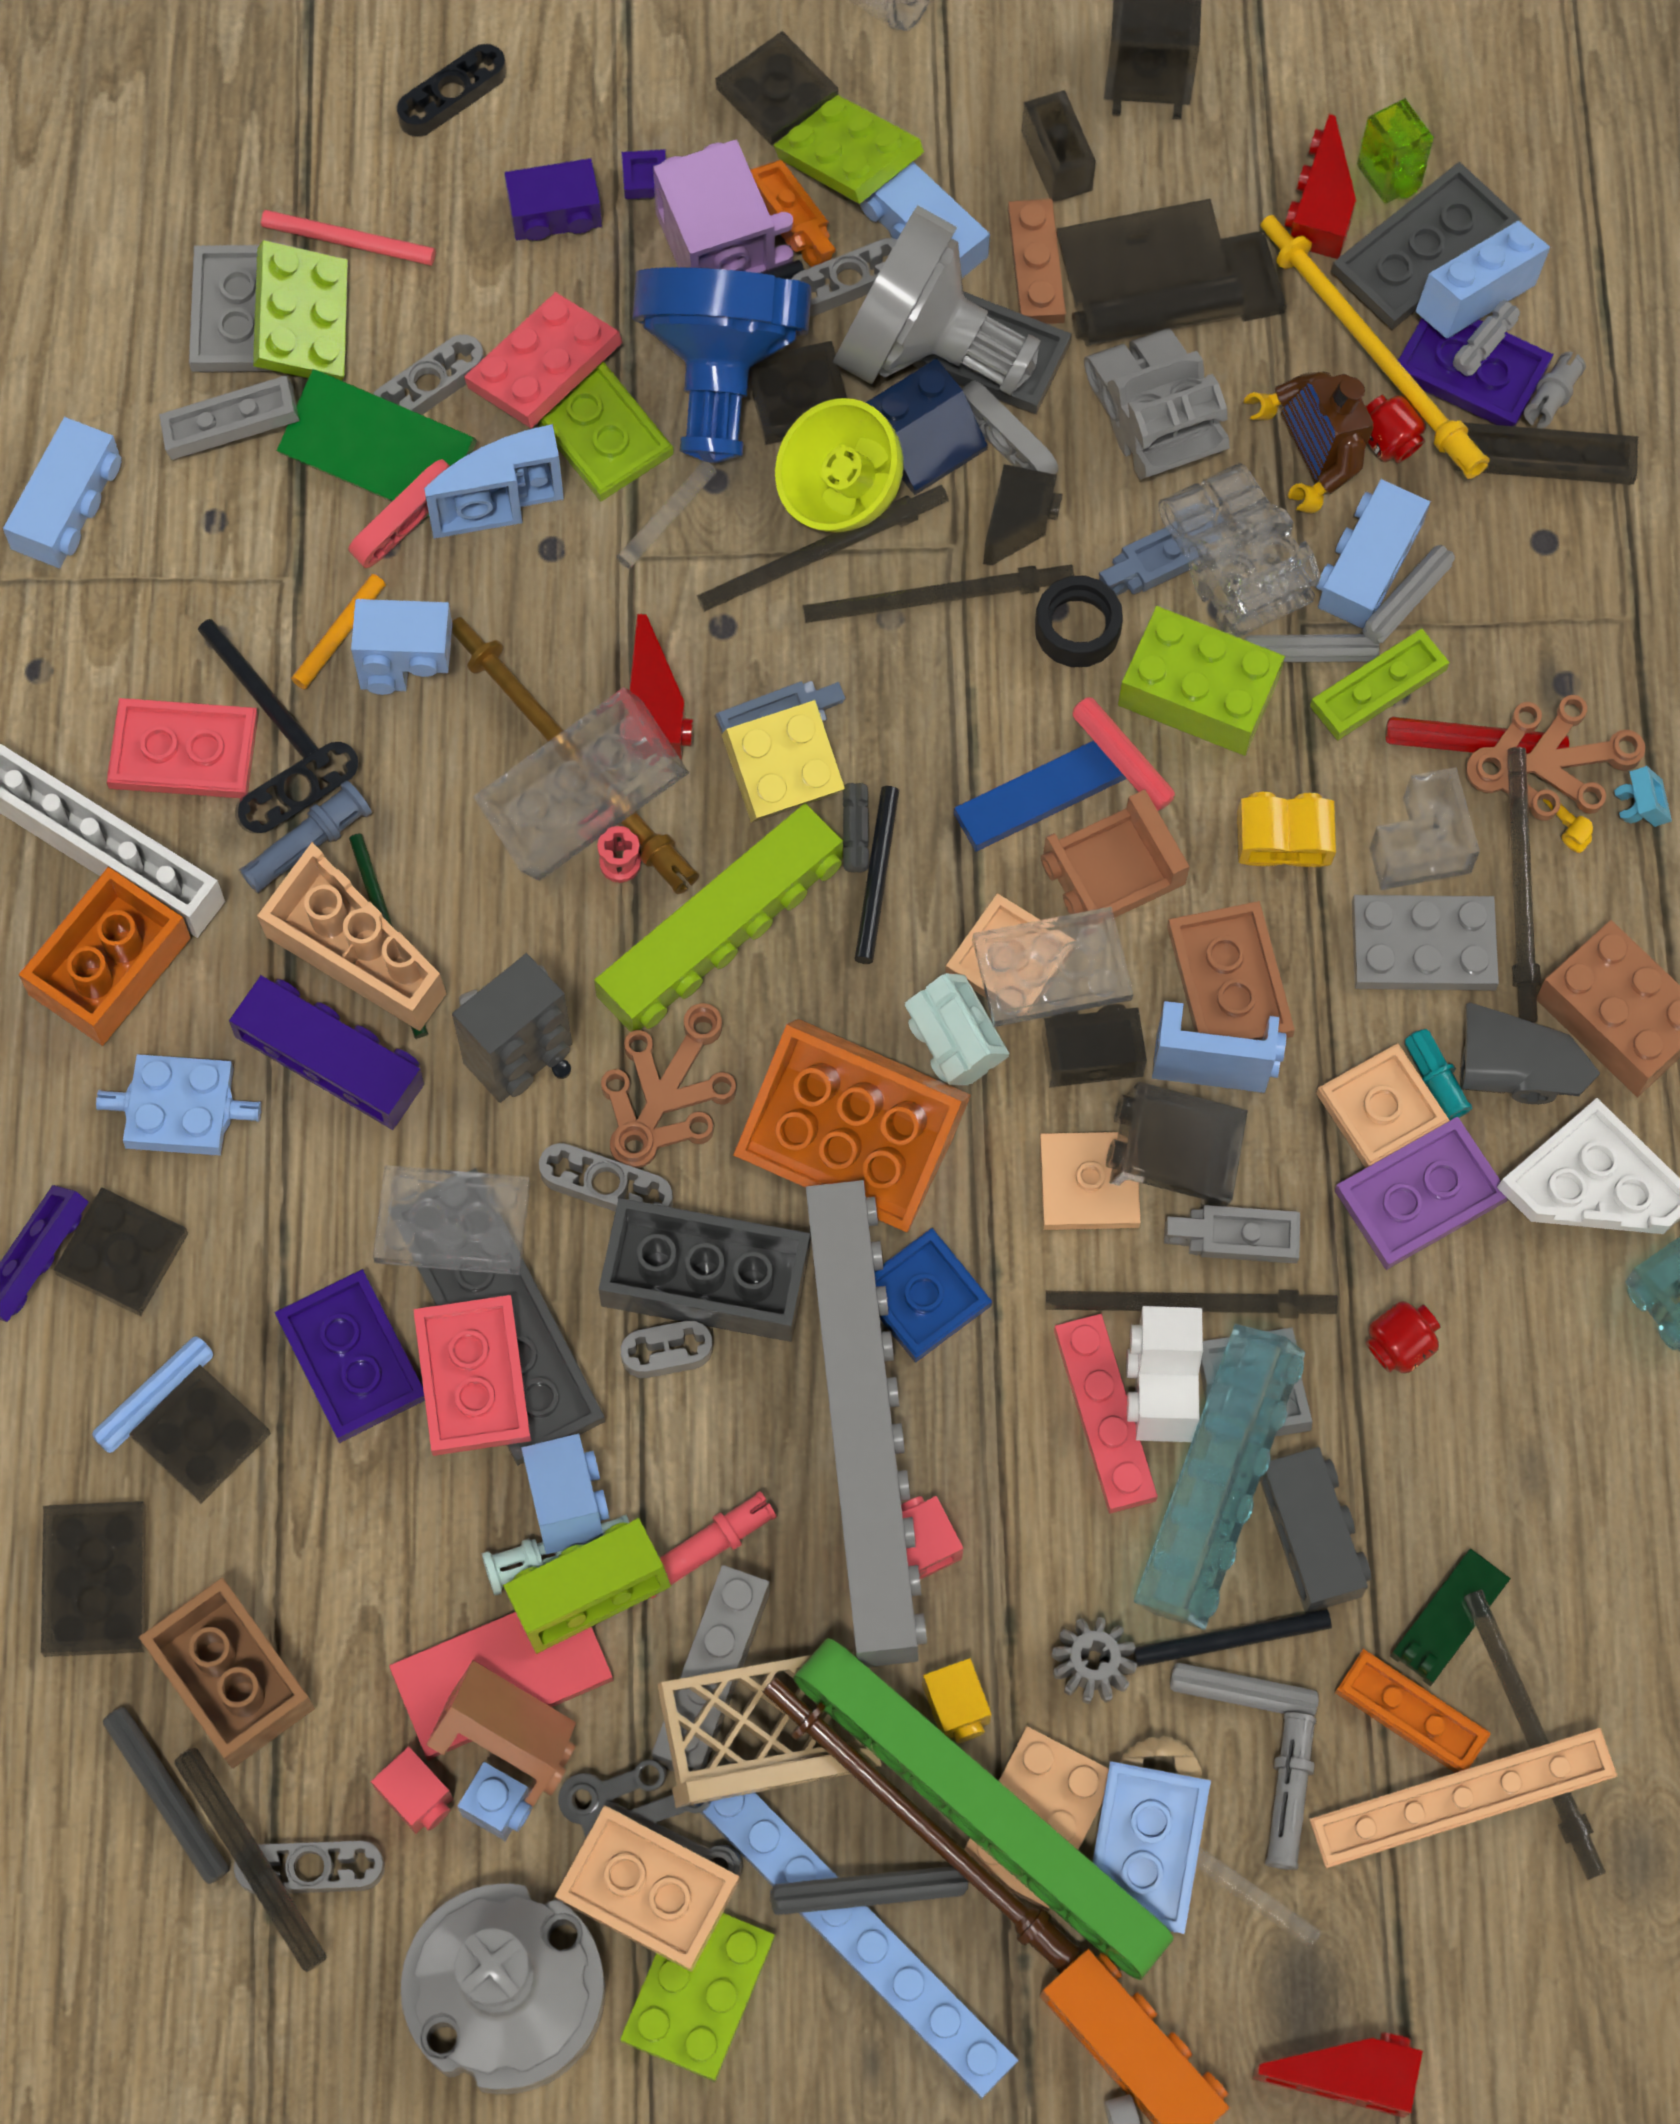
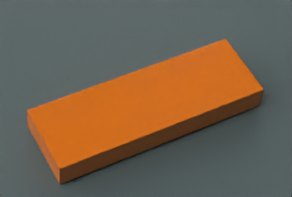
M1365 1649L1362 1650L1335 1692L1454 1773L1471 1767L1491 1735L1490 1732Z

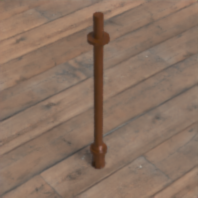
M776 1677L764 1688L762 1693L797 1724V1727L791 1733L795 1740L801 1738L805 1733L812 1737L1015 1923V1931L1018 1933L1016 1939L1025 1946L1029 1943L1060 1974L1078 1958L1082 1949L1076 1946L1049 1921L1051 1915L1045 1909H1028L820 1718L826 1705L820 1701L811 1710Z

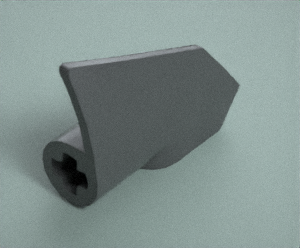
M1468 1003L1466 1005V1045L1463 1050L1460 1068V1087L1462 1090L1503 1094L1505 1092L1512 1093V1098L1518 1102L1539 1105L1554 1101L1558 1094L1580 1096L1600 1075V1072L1569 1034L1477 1004Z

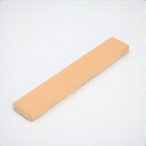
M1597 1728L1309 1819L1325 1869L1614 1779L1617 1777V1773L1601 1728Z

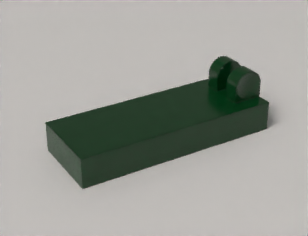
M1470 1548L1390 1657L1397 1662L1400 1660L1421 1676L1423 1682L1431 1687L1511 1578Z

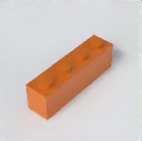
M1087 1949L1042 1990L1040 1998L1126 2095H1131L1134 2104L1152 2124H1214L1230 2108L1224 2101L1228 2093L1221 2083L1208 2071L1201 2076L1188 2061L1193 2054L1187 2045L1174 2032H1170L1166 2036L1152 2021L1157 2016L1155 2010L1138 1992L1132 1996L1128 1994L1118 1982L1122 1974L1103 1953L1095 1957Z

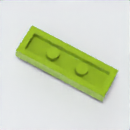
M1421 628L1312 698L1310 707L1338 741L1445 672L1450 662Z

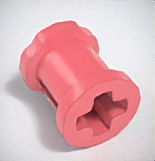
M615 826L608 828L599 837L597 843L601 872L612 882L622 883L630 881L636 877L641 867L638 837L627 827ZM617 837H621L622 842H617ZM616 851H624L623 857L615 858ZM617 867H621L622 871H617Z

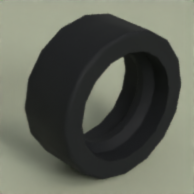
M1089 576L1065 577L1053 582L1042 593L1036 609V639L1043 652L1055 662L1072 668L1090 667L1104 661L1115 650L1123 623L1122 605L1116 593L1101 580ZM1083 601L1094 605L1105 616L1106 626L1103 634L1089 642H1074L1063 638L1052 627V616L1055 609L1067 602Z

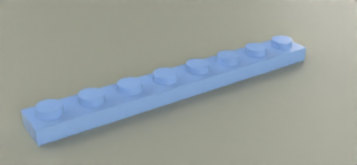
M756 1793L711 1801L710 1806L700 1812L772 1886L781 1883L838 1878ZM703 1803L694 1804L693 1806L700 1807ZM867 1906L799 1913L981 2100L1016 2065L1018 2059Z

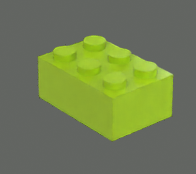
M1156 605L1122 680L1118 706L1246 756L1278 684L1285 656Z

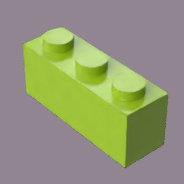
M637 1518L629 1523L622 1522L613 1525L605 1531L603 1536L585 1545H574L565 1549L558 1558L540 1567H530L522 1570L512 1581L504 1584L503 1587L535 1653L538 1654L670 1588L671 1584L640 1519Z

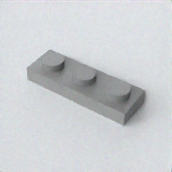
M287 375L159 414L165 451L171 460L299 421L293 386Z

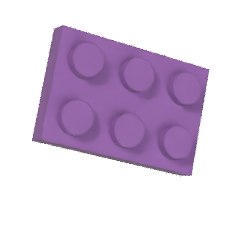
M1458 1117L1340 1182L1334 1190L1386 1270L1508 1201V1198L1497 1188L1501 1182Z

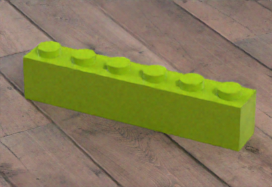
M804 803L594 979L596 997L630 1032L641 1030L643 1027L646 1029L654 1027L664 1018L669 1005L679 997L682 999L690 997L701 986L702 978L714 967L719 970L728 965L737 955V948L747 939L756 940L761 937L772 925V918L784 908L788 911L799 905L806 897L807 889L819 879L826 881L832 877L842 865L843 840Z

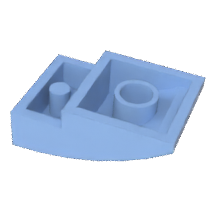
M553 425L525 430L485 445L458 460L430 482L424 490L433 539L523 523L521 507L563 500L560 461Z

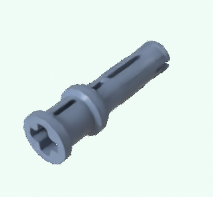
M348 780L341 784L342 790L321 806L314 804L310 807V811L307 813L308 818L301 822L300 825L263 851L257 858L239 869L243 878L256 893L261 892L270 882L294 866L311 842L316 846H320L326 840L328 842L337 841L341 838L340 832L360 816L367 818L372 814L365 799Z

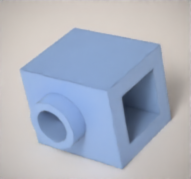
M483 1762L457 1807L462 1817L506 1841L512 1830L518 1832L522 1828L533 1806L524 1802L529 1790L526 1785Z

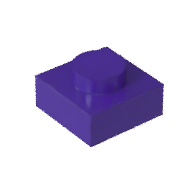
M665 149L622 152L625 199L655 198L653 166L659 165L666 160Z

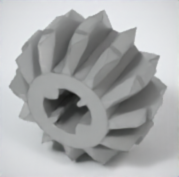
M1101 1617L1097 1618L1093 1631H1090L1087 1622L1083 1618L1076 1622L1077 1635L1069 1630H1062L1059 1639L1066 1647H1054L1051 1655L1053 1659L1063 1663L1054 1669V1678L1064 1679L1071 1677L1065 1686L1064 1692L1070 1696L1075 1693L1079 1686L1084 1688L1082 1699L1083 1703L1086 1704L1091 1703L1094 1690L1099 1691L1100 1697L1105 1703L1112 1700L1111 1686L1125 1692L1129 1682L1123 1674H1134L1137 1668V1663L1125 1658L1134 1652V1643L1124 1642L1118 1644L1117 1642L1120 1640L1124 1629L1118 1625L1110 1634L1103 1632L1106 1621L1105 1618ZM1090 1651L1101 1653L1099 1660L1103 1661L1106 1659L1107 1661L1100 1663L1098 1670L1087 1668L1089 1660L1082 1662V1659L1088 1658Z

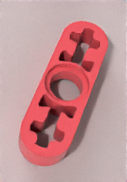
M438 460L424 470L354 538L348 551L364 568H369L379 562L429 514L424 488L440 473L450 467L445 460Z

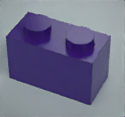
M591 158L504 172L515 241L524 239L536 241L544 239L549 235L568 232L579 234L588 232L592 228L602 227L600 200Z

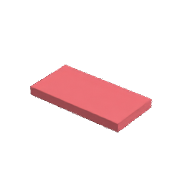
M516 1612L389 1665L427 1760L441 1755L426 1744L450 1694L472 1660L550 1707H554L614 1681L592 1627L536 1654ZM458 1733L447 1752L470 1743L472 1740Z

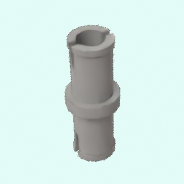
M1564 352L1558 358L1552 371L1543 375L1537 384V394L1524 410V416L1531 425L1542 414L1543 416L1538 422L1537 427L1545 428L1549 426L1559 407L1568 403L1573 395L1574 384L1585 371L1586 364L1580 355L1577 354L1571 365H1567L1573 352Z

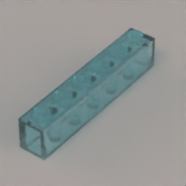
M1235 1324L1133 1601L1154 1615L1205 1630L1209 1618L1215 1614L1220 1600L1219 1591L1226 1571L1231 1568L1235 1561L1237 1553L1236 1544L1243 1524L1249 1520L1252 1514L1253 1497L1260 1477L1266 1473L1269 1467L1270 1450L1277 1430L1283 1426L1286 1420V1405L1294 1384L1299 1381L1303 1373V1358L1306 1352L1287 1337Z

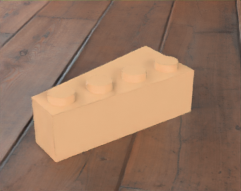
M311 842L257 915L264 934L268 939L418 1031L422 1029L447 994L440 973L400 932H397L386 921L382 913L371 902H368L352 886L351 881L324 857L323 852L313 842Z

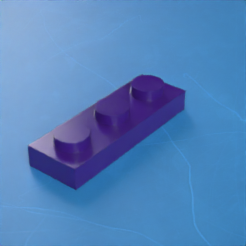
M52 1185L0 1261L1 1321L8 1322L11 1316L23 1308L27 1300V1293L39 1275H42L50 1268L54 1261V1253L66 1235L72 1233L79 1225L82 1217L81 1213L89 1201L76 1191Z

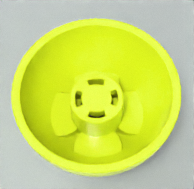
M849 398L822 402L806 411L793 423L780 445L775 464V482L781 502L792 517L815 530L838 533L864 527L882 515L897 495L903 476L902 447L890 422L873 406L863 401Z

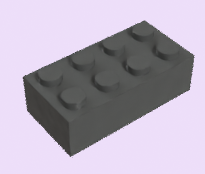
M618 1198L598 1289L601 1307L682 1322L697 1321L708 1327L792 1342L810 1254V1233Z

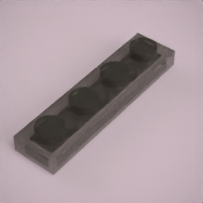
M1463 422L1468 428L1467 435L1483 454L1487 455L1490 459V462L1487 463V468L1482 473L1634 485L1637 478L1638 436ZM1454 462V470L1462 471Z

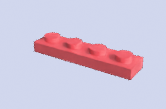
M1102 1313L1055 1325L1054 1334L1109 1514L1156 1502L1158 1496L1141 1441H1136L1135 1422H1127V1395Z

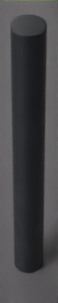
M207 619L198 627L200 634L302 758L319 749L212 619Z
M883 786L880 792L855 952V961L862 964H871L874 959L899 797V789L893 786Z
M1325 1609L1135 1647L1133 1656L1137 1667L1327 1630L1332 1628L1329 1611Z

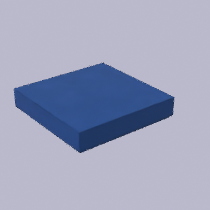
M933 1228L885 1262L883 1270L874 1271L876 1287L886 1286L889 1315L879 1316V1318L915 1363L992 1306V1300Z

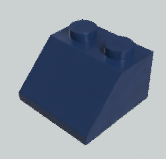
M937 358L866 402L883 414L894 428L903 452L902 480L914 495H917L988 449L987 442L963 390Z

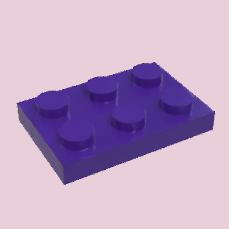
M1421 318L1398 359L1400 364L1424 391L1513 432L1533 397L1537 384L1550 366L1554 354L1505 332L1506 336L1491 354L1480 362L1481 365L1475 373L1465 376L1453 366L1455 355L1464 345L1468 344V339L1484 321L1477 320L1451 337L1445 338L1426 320Z
M363 1269L274 1312L339 1443L425 1401L423 1387Z

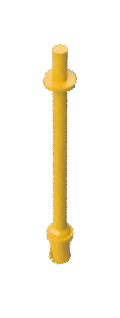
M1274 215L1264 218L1260 227L1280 250L1276 263L1283 269L1292 267L1297 269L1434 430L1435 439L1433 444L1439 452H1446L1463 471L1467 479H1472L1482 473L1487 468V463L1490 462V459L1487 455L1483 454L1467 435L1468 428L1460 420L1447 419L1307 255L1312 246L1310 240L1305 236H1299L1294 239Z

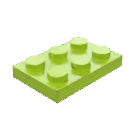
M836 95L833 99L824 103L819 110L800 125L791 129L785 137L774 144L780 160L859 204L924 153L920 138L840 95Z
M265 240L261 242L257 248L254 367L309 378L312 370L315 369L342 381L345 372L348 259Z
M723 1913L692 1972L656 1953L622 2033L620 2042L716 2082L774 1942L775 1934Z

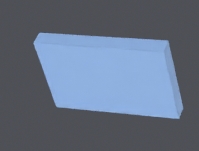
M1110 1761L1092 1863L1155 1916L1169 1931L1184 1934L1211 1780Z

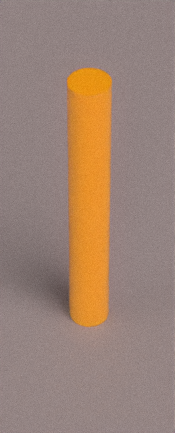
M375 574L369 576L291 677V680L298 687L305 690L353 629L355 599L375 600L386 586L379 576Z

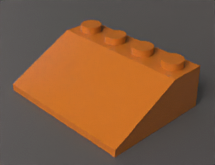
M797 1019L786 1024L733 1156L805 1188L806 1186L864 1180L865 1197L875 1196L878 1220L908 1233L954 1138L971 1094Z

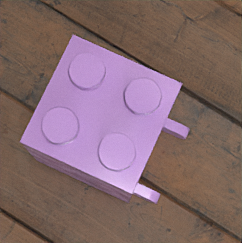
M737 139L726 143H713L702 151L683 157H670L661 164L653 166L656 216L678 267L759 273L792 262L793 250L787 245L775 247V236L792 229L793 217L788 212L769 215Z

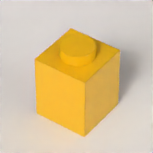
M971 1658L923 1675L922 1687L937 1727L949 1739L955 1737L956 1743L972 1740L985 1733L983 1726L990 1724L992 1714Z

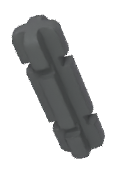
M848 783L844 785L845 789L843 790V868L847 872H865L869 868V849L867 848L869 842L868 787L863 783Z

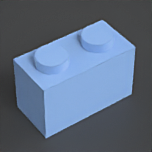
M575 1434L521 1447L546 1555L563 1551L574 1545H585L603 1536L600 1521L610 1519L603 1489L593 1492L591 1482L600 1480L594 1451L584 1453L580 1435Z

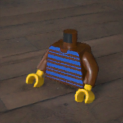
M1328 372L1304 373L1275 387L1276 392L1273 394L1253 392L1244 399V404L1261 402L1259 413L1249 417L1254 420H1270L1276 415L1279 405L1282 404L1284 407L1281 414L1316 483L1313 486L1297 483L1289 490V499L1299 501L1305 498L1303 503L1296 508L1298 511L1316 513L1323 505V494L1326 492L1332 494L1357 475L1363 468L1365 448L1374 429L1373 420L1362 400L1365 394L1364 385L1357 378L1346 374L1332 377Z

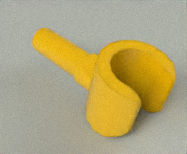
M1543 799V802L1553 810L1552 803L1547 799ZM1560 803V808L1556 815L1568 827L1561 838L1568 848L1576 853H1581L1592 841V822L1584 816L1575 817L1573 813H1570Z

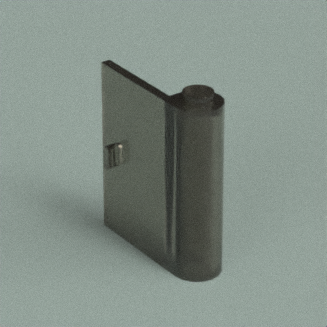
M1211 198L1060 227L1056 230L1076 312H1072L1073 331L1076 339L1083 338L1086 346L1148 335L1166 328L1173 330L1239 317L1244 314L1242 285L1238 274L1229 271Z

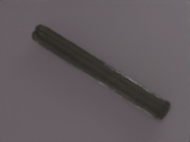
M197 1748L185 1751L176 1758L175 1766L302 1970L308 1972L315 1969L327 1959V1954Z

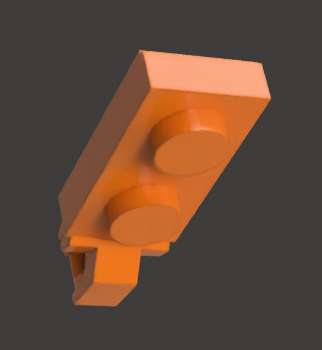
M783 160L751 169L750 171L769 215L780 212H788L792 215V229L780 234L786 243L791 246V249L795 252L801 251L802 258L810 267L831 260L836 249L828 239L830 238L826 229L828 220Z

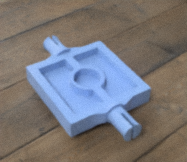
M137 1054L133 1080L127 1088V1092L98 1090V1097H96L97 1110L125 1112L126 1124L123 1136L125 1149L221 1156L224 1133L229 1127L231 1119L259 1122L261 1118V1101L233 1100L231 1094L234 1071L232 1061Z

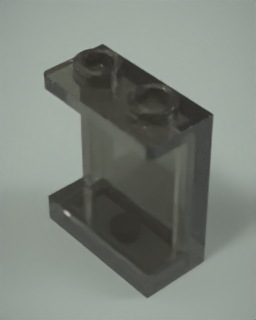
M1138 1082L1126 1095L1120 1096L1116 1105L1114 1122L1120 1124L1117 1140H1112L1106 1157V1167L1112 1168L1110 1184L1120 1186L1125 1180H1131L1200 1198L1201 1209L1204 1208V1205L1227 1206L1233 1200L1248 1110Z

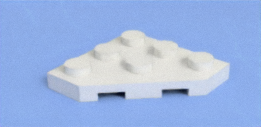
M1598 1098L1593 1100L1504 1177L1497 1186L1531 1222L1664 1234L1680 1220V1178Z

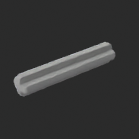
M1444 545L1435 546L1366 621L1363 628L1364 636L1370 638L1375 644L1383 643L1452 567V562L1455 560L1454 553L1447 550Z
M1364 634L1248 635L1244 639L1284 655V662H1370L1379 656L1380 650L1379 644H1375L1370 638L1365 637Z
M1183 1663L1175 1664L1171 1674L1170 1689L1174 1692L1282 1714L1292 1712L1315 1716L1318 1708L1319 1694L1311 1689Z

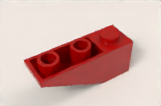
M1329 114L1324 130L1316 128L1308 154L1315 156L1312 166L1303 165L1296 189L1303 192L1300 202L1292 200L1285 221V227L1292 228L1291 236L1294 239L1299 236H1305L1310 240L1312 246L1309 252L1338 259L1341 256L1351 225L1356 196L1336 116Z

